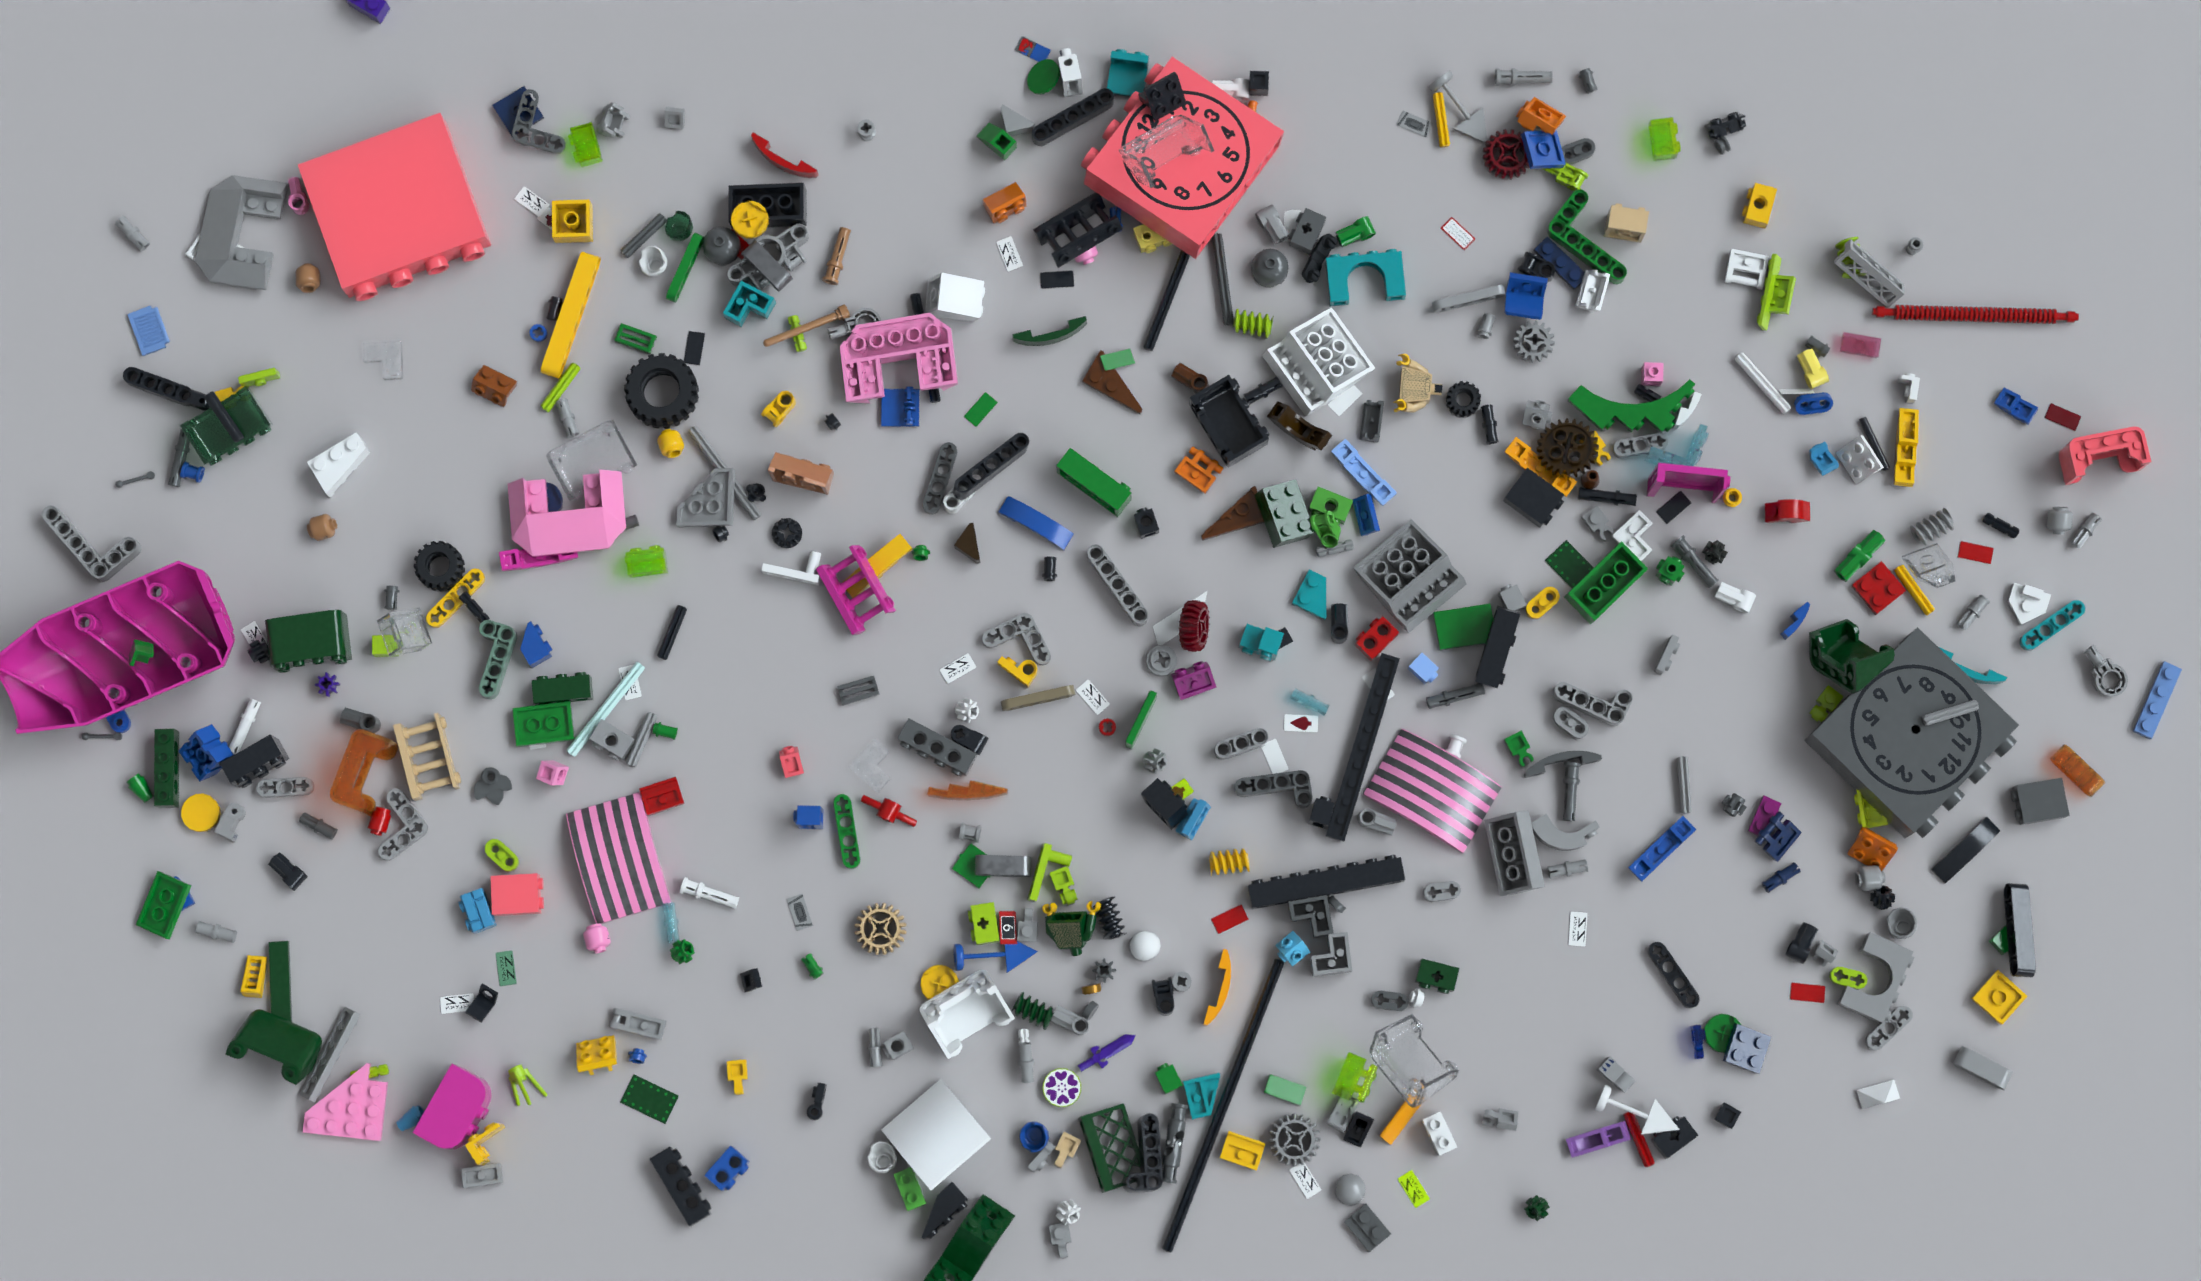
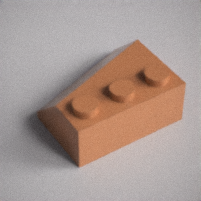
M775 452L768 468V472L774 482L827 495L829 494L834 475L833 469H830L829 465H816L809 460H800Z

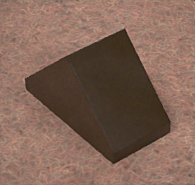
M969 523L954 544V547L975 563H981L974 523Z

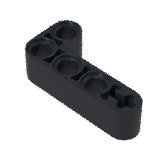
M1148 1113L1140 1117L1137 1122L1141 1173L1130 1174L1122 1182L1124 1190L1129 1193L1152 1192L1159 1189L1163 1184L1159 1121L1156 1115ZM1147 1120L1148 1122H1151V1125L1148 1126L1144 1123V1121ZM1146 1138L1152 1139V1148L1146 1145ZM1148 1157L1154 1160V1167L1148 1166ZM1149 1177H1153L1156 1180L1155 1187L1149 1185ZM1130 1178L1136 1180V1188H1132L1129 1185Z

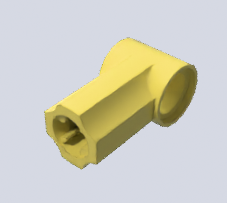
M1808 349L1797 355L1805 373V381L1810 389L1829 382L1828 374L1825 368L1820 365L1813 349Z

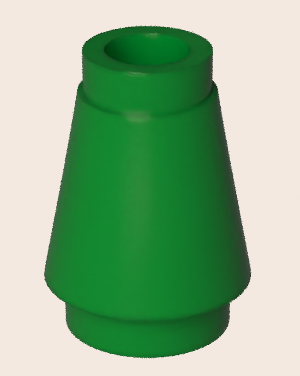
M139 773L126 782L129 785L128 788L144 803L154 797L144 776H141Z

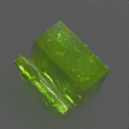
M660 545L650 546L647 550L632 548L630 552H625V563L627 564L630 578L668 573L666 550L664 547L661 548Z
M1348 1052L1332 1094L1350 1100L1353 1093L1356 1092L1359 1094L1357 1100L1364 1103L1366 1097L1371 1092L1370 1086L1372 1081H1375L1377 1077L1376 1071L1378 1067L1371 1064L1369 1070H1365L1363 1068L1367 1059ZM1360 1076L1365 1078L1362 1086L1357 1085Z

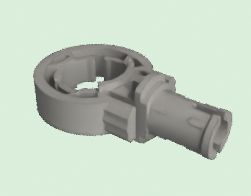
M858 309L851 317L844 318V325L828 328L829 338L833 340L843 336L849 337L853 330L850 328L855 327L857 321L862 317H866L867 313L869 314L868 318L872 319L873 322H876V320L882 321L881 317L873 309Z
M2095 645L2086 649L2084 653H2086L2093 664V669L2090 671L2093 675V685L2096 691L2107 697L2118 696L2123 693L2128 685L2126 671L2121 666L2114 664L2110 658L2103 659ZM2110 671L2115 673L2118 679L2122 678V681H2118L2117 686L2113 689H2106L2107 687L2103 684L2105 674ZM2102 689H2106V691H2112V694L2107 693Z

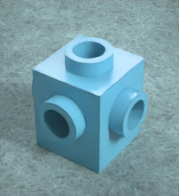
M1294 931L1275 945L1279 950V953H1277L1279 958L1284 963L1288 961L1292 967L1310 953L1303 940Z

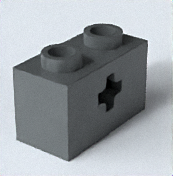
M1305 208L1304 213L1300 212L1296 220L1298 226L1296 230L1292 229L1288 238L1291 240L1290 246L1311 255L1326 222V216ZM1307 227L1309 228V231L1305 234L1303 233V231Z

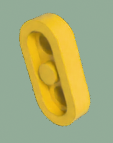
M1546 587L1529 601L1526 606L1528 617L1539 619L1556 605L1560 598L1558 590L1554 587ZM1546 595H1552L1553 599L1547 600ZM1532 607H1537L1539 611L1537 613L1532 612Z

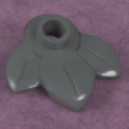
M493 767L486 768L481 773V780L475 784L474 796L476 800L487 796L492 803L499 805L503 800L504 791L512 789V783L507 776L500 775L497 769ZM489 774L494 775V779L491 781L488 780Z

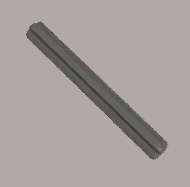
M1221 233L1213 235L1212 241L1224 325L1234 324L1223 237Z

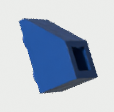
M530 621L527 623L520 650L528 664L534 668L552 657L550 653L552 648L547 640L544 642L540 635L543 632L539 625H534Z

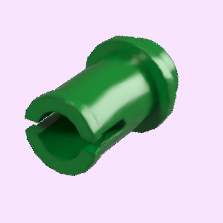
M659 722V724H654L652 734H655L656 737L663 736L675 740L678 728L662 725Z
M811 953L801 959L809 971L810 977L817 979L823 974V968L819 967Z

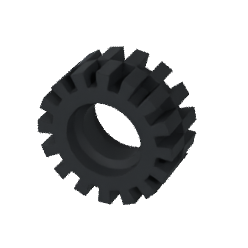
M1460 381L1458 384H1453L1447 393V408L1450 409L1451 413H1455V416L1460 415L1461 418L1471 416L1472 413L1476 412L1481 402L1479 389L1475 388L1473 383L1472 385L1469 384L1468 381L1466 383ZM1464 392L1470 396L1471 402L1467 406H1461L1457 403L1456 396L1459 393Z

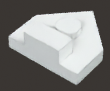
M2013 583L2007 602L2013 609L2017 621L2022 625L2046 613L2051 594L2026 584L2023 586Z

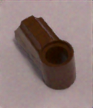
M1179 363L1173 370L1171 377L1192 389L1195 394L1208 387V380L1205 375L1198 374L1182 363ZM1203 381L1205 384L1203 387L1197 388L1195 383Z

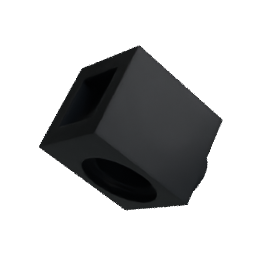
M1250 71L1249 96H1268L1269 71Z
M1145 507L1137 510V513L1134 514V520L1141 539L1158 534L1159 527L1152 508L1147 509ZM1143 518H1149L1151 520V524L1149 526H1143L1141 524V520Z

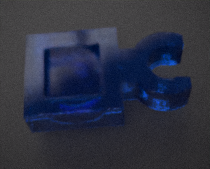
M1701 1025L1690 1026L1694 1058L1703 1059L1704 1050L1702 1044L1703 1040L1706 1039L1705 1030L1701 1029Z

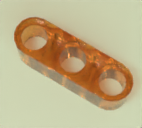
M2065 744L2050 758L2057 768L2090 797L2105 784L2104 779Z

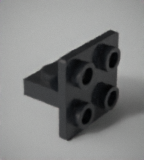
M1172 72L1144 88L1142 93L1138 94L1140 101L1149 107L1152 118L1155 121L1186 104L1176 72Z

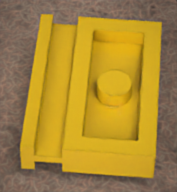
M1228 1131L1220 1159L1257 1171L1266 1143Z

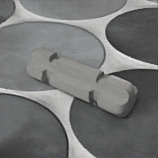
M1349 539L1343 543L1341 541L1338 542L1336 547L1333 548L1324 547V545L1318 546L1316 552L1318 557H1323L1326 554L1332 555L1341 553L1344 550H1353L1354 545L1353 541Z

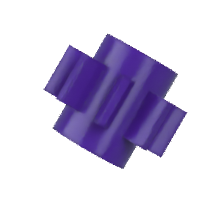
M325 672L324 677L318 676L319 683L315 684L316 687L321 688L318 693L323 694L326 692L327 697H330L332 692L338 693L336 687L340 686V683L335 682L337 676L333 675L330 678L327 672ZM327 681L331 683V685H328V689L324 687Z

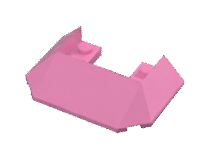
M931 313L856 325L847 340H844L840 345L846 402L870 403V399L885 397L881 364L915 358L917 359L921 391L941 388L945 391L958 384L951 328Z
M599 469V473L583 475L585 509L548 512L545 479L525 481L524 478L508 483L512 540L532 557L609 549L620 533L622 534L626 529L622 472Z

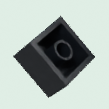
M1157 778L1141 795L1145 803L1172 830L1188 815L1186 811L1187 805L1179 794L1174 795L1175 793L1171 790L1172 787L1165 780L1161 782Z

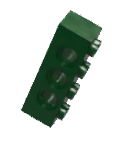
M155 729L154 806L158 808H179V731L176 729Z

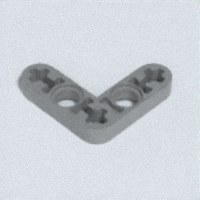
M1020 614L987 630L982 636L983 644L988 648H994L1022 635L1036 664L1043 666L1048 664L1051 659L1050 651L1030 614ZM1022 618L1031 620L1028 627L1022 625L1019 627L1021 631L1017 632L1013 622L1017 621L1018 625L1022 623ZM1011 626L1014 632L1012 635L1006 636L1003 634V628ZM996 630L1000 631V635L1003 638L1002 640H1000V638L997 637L994 639L993 644H991L990 641H985L988 639L987 635L991 634V636L993 637L995 635H998ZM1036 634L1039 637V642L1034 645L1030 644L1028 641L1030 635ZM1043 644L1044 647H1040L1043 654H1047L1045 656L1046 660L1037 659L1039 653L1037 649L1034 652L1032 649L1038 648Z
M391 789L386 797L390 806L405 824V827L379 846L378 854L384 860L394 859L422 838L428 831V825L407 796L399 789ZM394 793L397 795L400 794V796L398 797L399 800L402 803H404L405 801L407 803L400 806L398 802H396L395 800L392 801V795ZM406 807L412 809V815L409 818H404L402 815V811ZM417 823L419 825L423 824V826L421 827L422 832L415 831L413 833V835L415 836L414 838H412L411 834L407 832L408 829L411 832L416 829L415 825ZM402 834L408 836V842L405 845H400L398 842V838ZM392 841H394L395 845L400 848L399 850H397L394 847L390 851V856H388L387 854L383 855V853L385 852V847L391 848L394 846L393 844H391Z

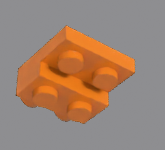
M1533 97L1530 102H1525L1516 117L1519 118L1517 122L1525 129L1534 131L1539 126L1543 132L1553 135L1564 121L1566 115L1538 98Z

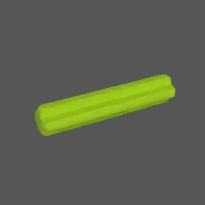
M572 362L542 402L541 408L546 412H550L556 401L559 400L580 371V367L576 363Z

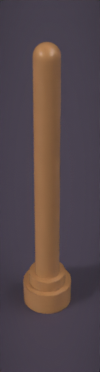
M845 304L834 310V313L764 340L763 345L769 347L837 319L838 321H844V318L850 317L849 311Z

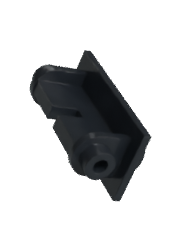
M1733 112L1728 114L1727 118L1710 120V124L1705 125L1706 128L1711 130L1708 132L1710 139H1717L1722 135L1726 136L1727 127L1730 134L1743 130L1746 127V122L1741 120V118H1744L1745 115Z

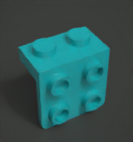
M1123 49L1111 51L1107 88L1117 95L1131 96L1135 91L1142 93L1146 84L1145 79L1147 77L1149 56L1143 52L1127 53Z

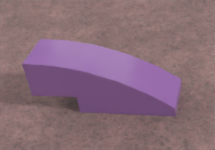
M1622 1121L1567 1138L1566 1142L1573 1158L1631 1140L1626 1121Z

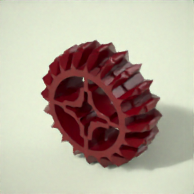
M1504 129L1503 135L1497 131L1496 137L1491 135L1490 141L1485 142L1487 147L1483 148V152L1486 154L1482 156V159L1487 160L1484 163L1485 167L1491 166L1488 170L1489 173L1495 170V177L1502 174L1501 179L1504 180L1505 176L1508 175L1509 180H1512L1513 174L1519 178L1520 172L1525 174V168H1530L1523 141L1520 138L1521 132L1514 135V130L1512 129L1510 134H1508L1507 130ZM1504 142H1512L1514 144L1506 145ZM1495 146L1500 154L1497 161H1495L1493 157V149ZM1519 148L1521 149L1523 154V160L1521 161V163L1518 161V157L1516 156V152ZM1509 152H1512L1511 156L1508 155L1504 157L1505 153L1508 154ZM1507 163L1512 167H1503L1502 165Z
M1198 600L1187 601L1182 608L1178 635L1180 636L1181 647L1184 650L1190 652L1201 651L1207 643L1210 617L1208 606L1205 602Z

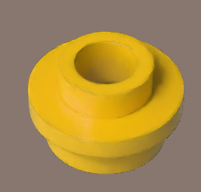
M1729 488L1723 494V502L1728 507H1736L1742 501V494L1738 489ZM1729 495H1734L1735 501H1730Z

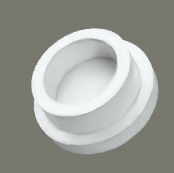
M1418 988L1411 991L1408 998L1411 1007L1414 1008L1416 1006L1421 1007L1424 1001L1425 994Z

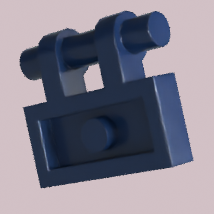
M1780 811L1768 820V825L1764 830L1761 829L1759 831V836L1755 839V843L1759 846L1764 841L1767 842L1762 849L1776 862L1783 857L1802 833L1790 820L1786 819L1782 824L1780 821L1784 814ZM1776 827L1778 830H1777V831L1774 833V835L1771 837L1769 834H1770V833L1774 830V828Z

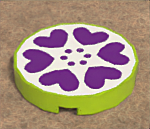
M1058 1068L1051 1071L1045 1077L1043 1093L1052 1105L1067 1107L1078 1100L1081 1093V1082L1073 1071L1066 1068Z

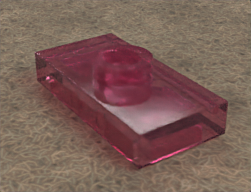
M1843 332L1840 352L1878 358L1881 338Z

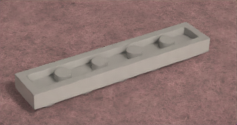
M344 1007L300 1095L313 1102L316 1101L317 1097L321 1094L324 1083L330 1076L335 1062L339 1059L353 1027L358 1022L359 1013Z

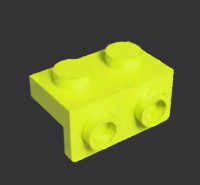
M1856 789L1857 794H1854L1856 806H1859L1860 813H1857L1859 825H1862L1863 828L1889 825L1887 819L1883 815L1881 816L1862 797L1861 792Z

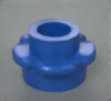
M634 1048L633 1051L628 1052V1055H630L629 1061L632 1063L643 1064L647 1058L642 1049Z

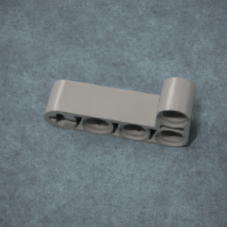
M1560 682L1553 689V697L1557 701L1610 726H1618L1624 720L1633 700L1631 692L1625 689L1618 691L1611 703L1566 682ZM1562 688L1565 689L1566 693L1563 696L1559 695V690H1561ZM1572 692H1574V694H1573V696L1571 697V699L1568 700V698L1570 697L1569 695H1570ZM1625 695L1628 702L1626 704L1620 703L1618 696ZM1576 696L1584 698L1585 702L1583 705L1576 703ZM1594 704L1601 705V713H1596L1593 710ZM1610 713H1618L1620 716L1619 721H1613L1610 718Z

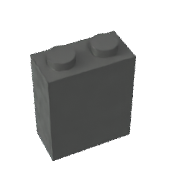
M2062 778L2020 784L2012 787L2011 799L2016 804L2014 814L2016 821H2019L2020 825L2070 816Z

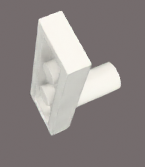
M810 551L806 572L764 563L762 572L766 575L819 586L821 578L817 575L816 568L819 566L821 553Z

